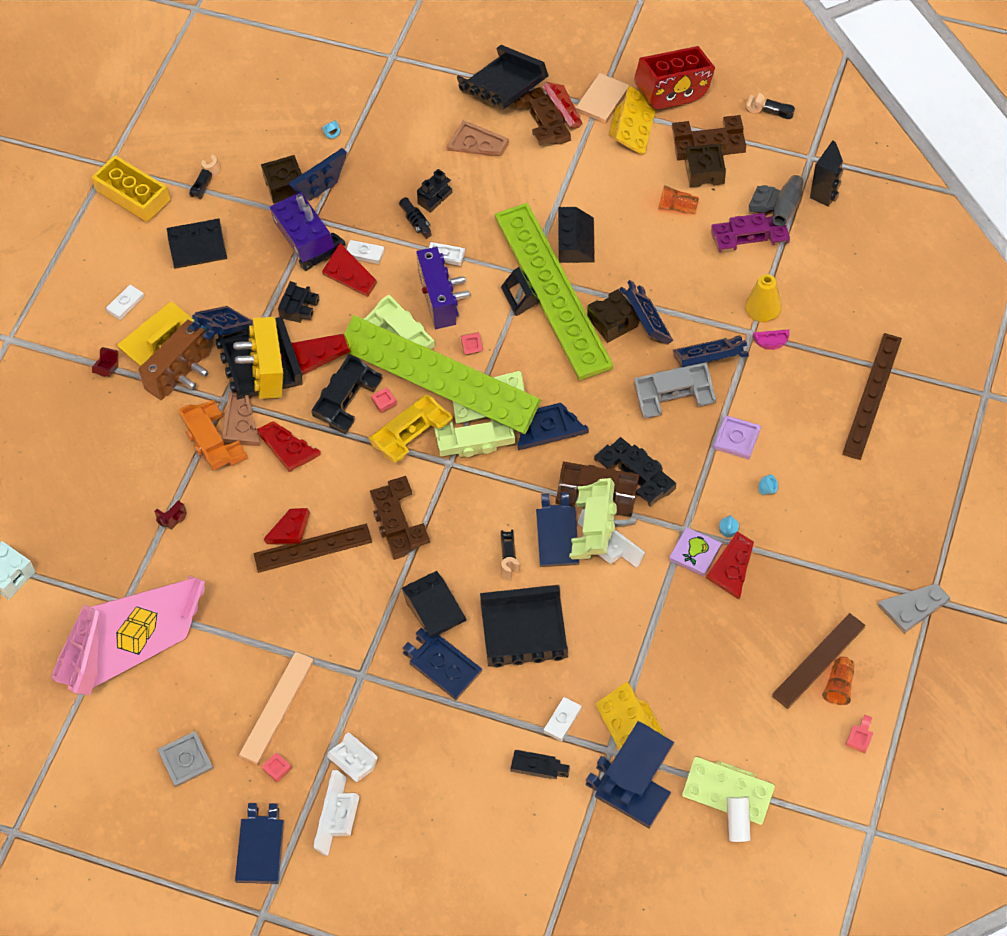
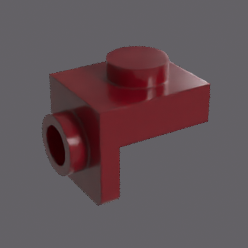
M101 347L100 358L92 366V373L110 377L118 368V351Z
M177 501L166 514L159 509L154 511L157 523L171 530L178 523L182 522L187 514L184 504L180 501Z

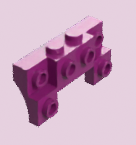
M765 213L731 217L727 223L712 224L711 233L720 253L724 249L731 248L735 251L737 250V245L768 241V236L772 245H775V242L782 241L790 243L787 225L776 226L772 220L773 216L766 217Z

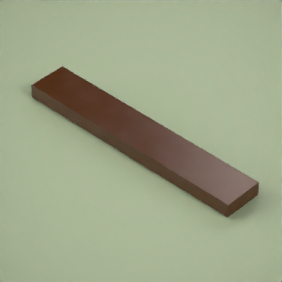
M366 523L301 540V543L286 544L253 554L258 573L369 544L372 543V539Z
M849 613L777 688L772 697L789 709L862 632L865 624Z

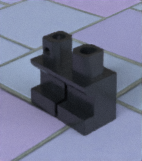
M440 169L433 172L434 175L430 179L422 182V186L417 190L418 205L430 213L453 193L452 188L448 186L451 179L446 177L445 173Z
M290 281L278 306L279 316L285 320L301 323L302 319L311 320L314 310L308 307V305L317 306L320 301L319 294L311 292L309 286L302 288L297 286V283Z

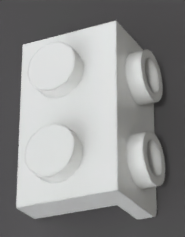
M349 732L345 734L343 742L331 749L327 755L331 761L356 782L374 770L378 759L371 750Z

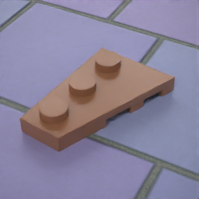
M463 120L447 145V151L501 156L509 143V139Z
M229 391L222 433L224 443H234L239 440L242 445L260 446L248 395L243 399L237 400L236 393Z

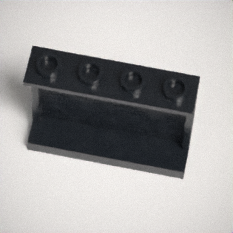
M500 45L496 48L499 55L497 59L469 79L457 76V80L459 83L458 87L462 92L505 109L549 75L545 62Z
M277 317L275 321L283 368L282 389L302 385V372L283 318ZM249 331L223 337L218 334V338L215 339L217 349L222 351L220 353L221 362L226 364V377L231 379V382H229L231 392L236 393L237 400L245 398L246 395L249 397L259 395L258 391L254 389V380L257 379L253 377L252 366L255 365L253 363H235V357L250 356V352H253L251 349L236 350L233 348L235 342H248V338H252L249 336Z
M559 585L480 593L488 667L498 668L508 664L522 665L526 662L541 663L544 660L560 661L568 658Z

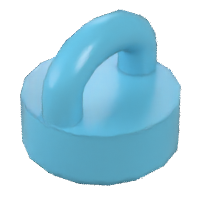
M335 120L321 128L329 139H334L340 134L339 124ZM335 129L336 132L330 135L329 132Z
M770 474L762 477L758 487L760 494L769 495L777 492L778 482L773 475Z
M732 515L720 521L719 531L725 537H733L739 530V523Z

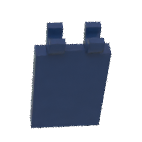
M629 280L627 282L629 285L628 290L623 287L619 288V290L628 297L649 336L665 344L671 343L673 339L651 299L647 298L644 287L639 285L637 287L638 293L635 283Z
M222 306L195 312L192 315V319L195 321L188 328L192 331H197L201 326H204L209 330L203 333L202 337L210 340L217 333L223 336L249 330V326H252V320L228 306Z
M740 335L732 339L724 338L673 350L675 359L682 367L732 357L737 354L741 357L749 356L748 352L744 351L743 348L747 346V342L745 340L742 341Z
M569 492L561 493V505H550L549 493L541 494L542 509H536L540 567L579 565V559H571L569 556L572 553L573 545L571 539L577 538L575 507H569Z
M420 628L416 632V640L423 645L417 650L412 644L407 642L403 647V654L411 659V666L454 700H457L480 675L482 668L440 635L430 638L427 632Z
M637 721L605 773L610 779L604 785L603 792L611 796L618 785L626 790L621 798V803L629 807L636 794L640 797L643 796L673 747L674 742L642 722Z
M601 756L597 761L596 769L606 773L611 763ZM592 773L588 775L586 786L597 791L595 794L596 798L649 829L671 795L670 791L651 781L643 796L640 797L636 794L628 807L621 803V798L626 790L617 785L610 796L603 792L604 785L610 779L604 774L600 780Z
M248 803V819H241L235 875L236 883L279 884L284 821L278 820L280 809L277 803H269V816H258L259 808L257 803Z

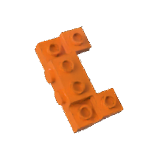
M214 399L203 404L186 405L178 409L180 417L188 428L186 434L190 442H195L194 448L197 454H202L212 470L227 463L232 466L248 458L239 440L224 445L221 436L212 423L223 417Z

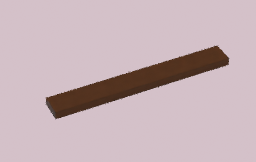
M887 333L883 334L842 455L857 460L862 458L902 340L901 337Z

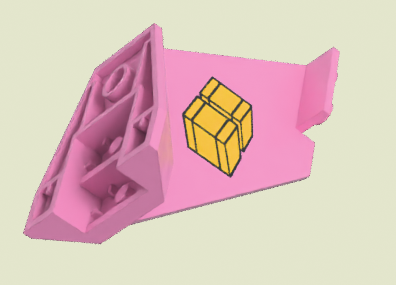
M188 575L187 580L91 607L84 605L57 659L51 678L56 682L68 685L67 689L74 693L90 695L92 688L186 639L193 620L192 616L196 614L198 609L199 597L203 595L205 590V581Z

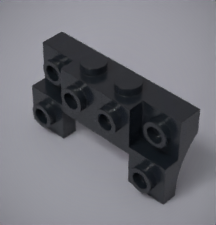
M349 354L337 373L332 375L328 386L323 388L320 398L311 410L312 416L329 423L330 428L347 434L355 421V416L346 413V408L360 387L374 392L383 379L382 374L368 367L359 358Z
M622 437L611 446L607 444L594 456V460H598L606 469L613 468L618 464V468L622 472L639 474L638 485L640 488L636 491V495L641 496L647 501L648 506H651L665 496H669L676 489V482L662 471L663 467L659 461L653 460L648 456L643 448H639L635 444L631 446Z

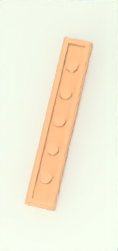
M295 652L241 750L240 758L259 765L309 673L314 659Z

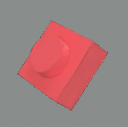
M479 332L460 336L465 355L483 351Z
M388 388L371 395V399L380 413L397 405L396 399Z
M277 752L262 766V770L276 783L292 769L291 765Z

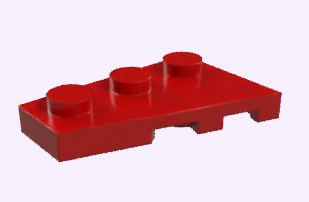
M547 82L543 88L568 125L579 128L583 123L564 85Z
M341 243L322 271L324 276L367 297L377 284L376 279Z
M344 334L291 343L302 375L351 352Z
M274 421L257 429V434L288 472L321 455L319 449H313L307 445L306 441L297 439L291 435L289 430Z
M737 531L706 578L732 596L740 599L754 541Z

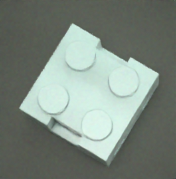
M1 541L0 594L9 600L36 571L30 560Z

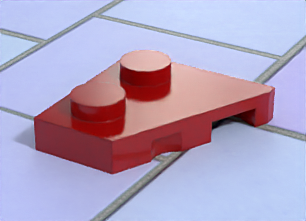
M308 508L289 509L264 537L266 544L301 543L310 515Z

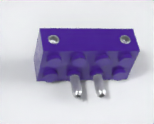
M301 192L270 206L275 224L302 263L335 248L329 230Z
M438 247L416 251L418 273L423 286L422 293L425 294L435 330L456 325V317H459L457 300L468 298L470 292L452 293L453 286L465 283V277L448 279L449 273L447 267H444L443 253H439Z

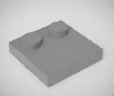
M196 731L158 749L175 787L213 770V766Z

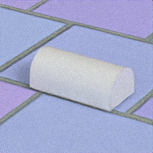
M727 797L729 841H750L749 797Z

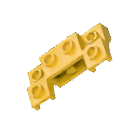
M425 394L368 439L374 448L384 454L385 458L396 463L409 453L407 446H405L429 426L437 429L446 426L453 417L450 412L442 408L431 396Z

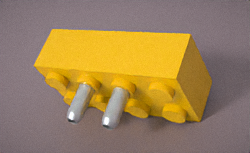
M275 317L252 318V326H249V336L252 338H248V342H235L233 348L236 350L251 349L253 352H250V356L235 357V363H253L255 365L252 366V374L257 379L254 380V389L258 391L259 399L282 398V354H280Z

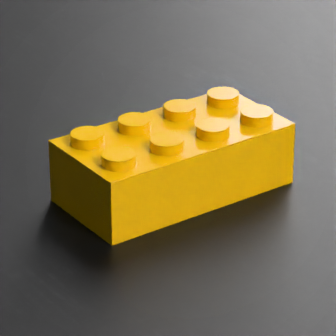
M116 155L91 177L97 192L146 222L171 200L167 186Z

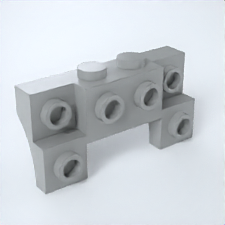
M706 362L634 378L633 385L643 419L662 415L659 402L694 395L698 407L716 403L710 372Z

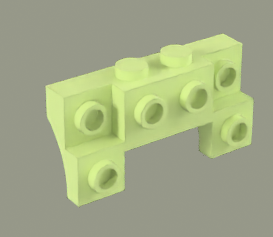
M390 295L380 300L375 309L364 318L366 321L426 348L433 349L435 347V341L426 333L421 323L416 322L411 313L407 310L405 311Z
M491 418L488 423L454 428L453 422L440 429L434 427L440 457L459 454V457H471L481 453L489 454L497 451L499 446L515 444L513 429Z
M611 478L599 479L597 482L587 486H578L579 497L576 505L578 507H585L583 533L585 536L571 539L573 543L572 553L569 555L571 559H590L591 555L607 554L608 540H611L612 532L615 530L614 515L617 513V506L613 502L615 484Z

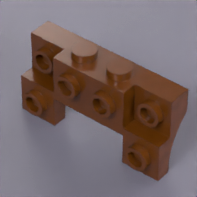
M541 87L528 91L514 102L517 110L526 107L530 108V114L539 126L532 129V134L537 138L539 146L547 143L563 144L571 141V133L563 123L565 121L564 117L549 95H545Z
M741 115L723 117L724 128L691 131L689 121L672 123L677 161L685 160V148L688 146L720 143L723 155L746 153Z
M563 461L555 504L561 505V493L569 492V506L575 507L577 494H579L578 486H587L597 482L599 479L611 478L615 484L613 500H615L614 503L617 506L616 514L632 517L639 474Z
M406 476L389 480L387 486L370 490L371 499L375 507L373 514L376 522L380 521L379 531L382 538L386 537L393 560L405 557L414 549L430 543L424 523L408 527L399 500L412 495V490Z

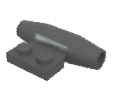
M799 175L791 176L781 190L767 185L757 186L749 204V211L767 212L774 209L773 223L776 226H784L795 213L801 199L803 189L802 177Z

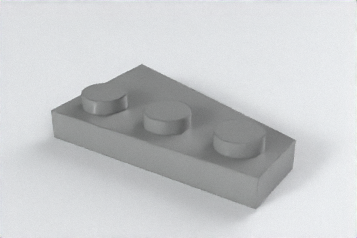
M933 584L879 601L878 606L905 634L949 602L950 597L938 584Z

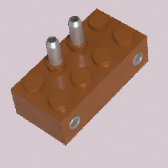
M189 319L138 369L144 389L161 401L172 392V389L178 383H182L190 389H195L196 384L185 377L190 371L194 370L204 377L208 375V371L198 365L203 358L207 357L210 351L208 340L202 337L205 330L201 327L197 331L189 329V325L193 324Z

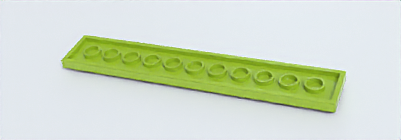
M525 203L495 213V219L520 268L527 274L540 299L539 304L578 380L581 381L613 369V363L529 204Z
M353 315L344 333L351 349L349 354L523 434H526L542 401L540 398Z

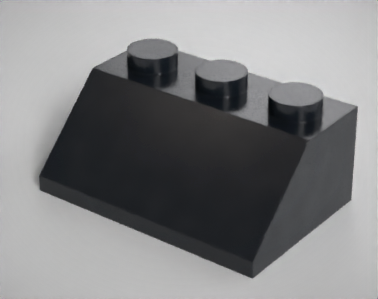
M833 140L815 164L810 193L811 199L828 207L839 196L838 189L842 182L840 177L844 171L842 169L843 159L836 142Z
M558 207L559 263L595 262L594 217L578 207Z
M219 218L166 228L174 269L227 259Z

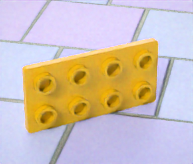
M631 86L627 88L625 100L615 108L609 135L614 137L616 141L641 155H644L646 152L656 111L643 93Z
M170 301L118 343L117 346L141 367L187 319L192 322L194 319Z
M628 682L623 683L596 703L619 750L637 721L665 736L649 704L637 698Z

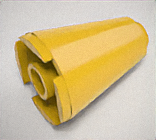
M764 274L758 278L745 303V310L748 312L749 317L757 322L766 323L771 319H776L782 310L776 279L769 274Z

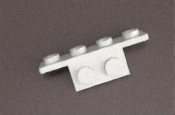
M585 509L582 510L577 522L581 527H583ZM614 530L611 540H608L607 554L598 555L610 564L623 557L629 563L638 567L645 552Z
M332 770L317 834L314 839V849L324 856L329 854L333 836L351 835L360 797L356 793H343L347 778L338 770Z

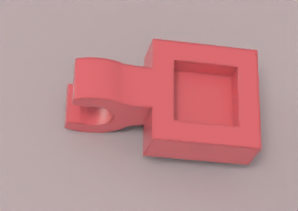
M864 715L860 727L853 725L846 746L866 754L873 736V732L868 731L872 717Z

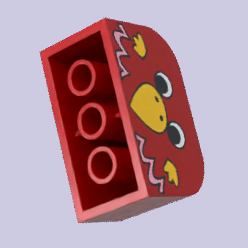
M695 46L640 57L634 82L653 108L663 109L691 103L703 97L710 87L715 66L701 48Z

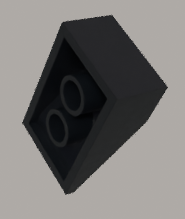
M438 571L402 587L407 606L430 638L467 621Z

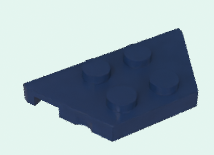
M343 148L339 149L291 181L289 185L298 193L301 192L309 201L320 196L321 193L332 188L338 182L347 152Z
M562 403L537 409L526 434L520 432L517 448L522 450L586 434L589 432L588 426L581 424L577 420V416L569 412Z

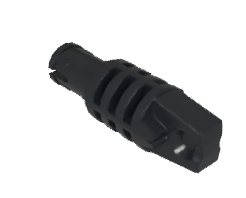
M409 198L401 199L399 205L405 211L407 220L416 232H421L426 239L431 237L432 234L429 228L431 225L419 208L414 207Z

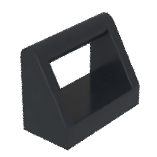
M520 267L513 270L501 286L515 316L520 315L540 302L527 274ZM517 283L521 285L525 293L524 298L518 305L510 291V288Z

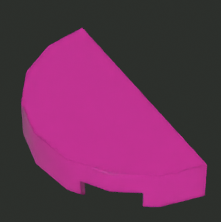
M789 329L754 332L752 337L760 347L775 350L787 343Z

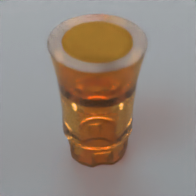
M664 185L658 209L695 214L699 197L691 196L692 194Z
M848 657L835 659L827 685L822 693L823 698L827 702L835 705H847L851 702V687L854 675L853 660H850Z

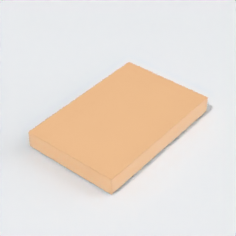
M599 73L576 106V111L606 124L614 113L615 108L625 97L627 88L630 85Z

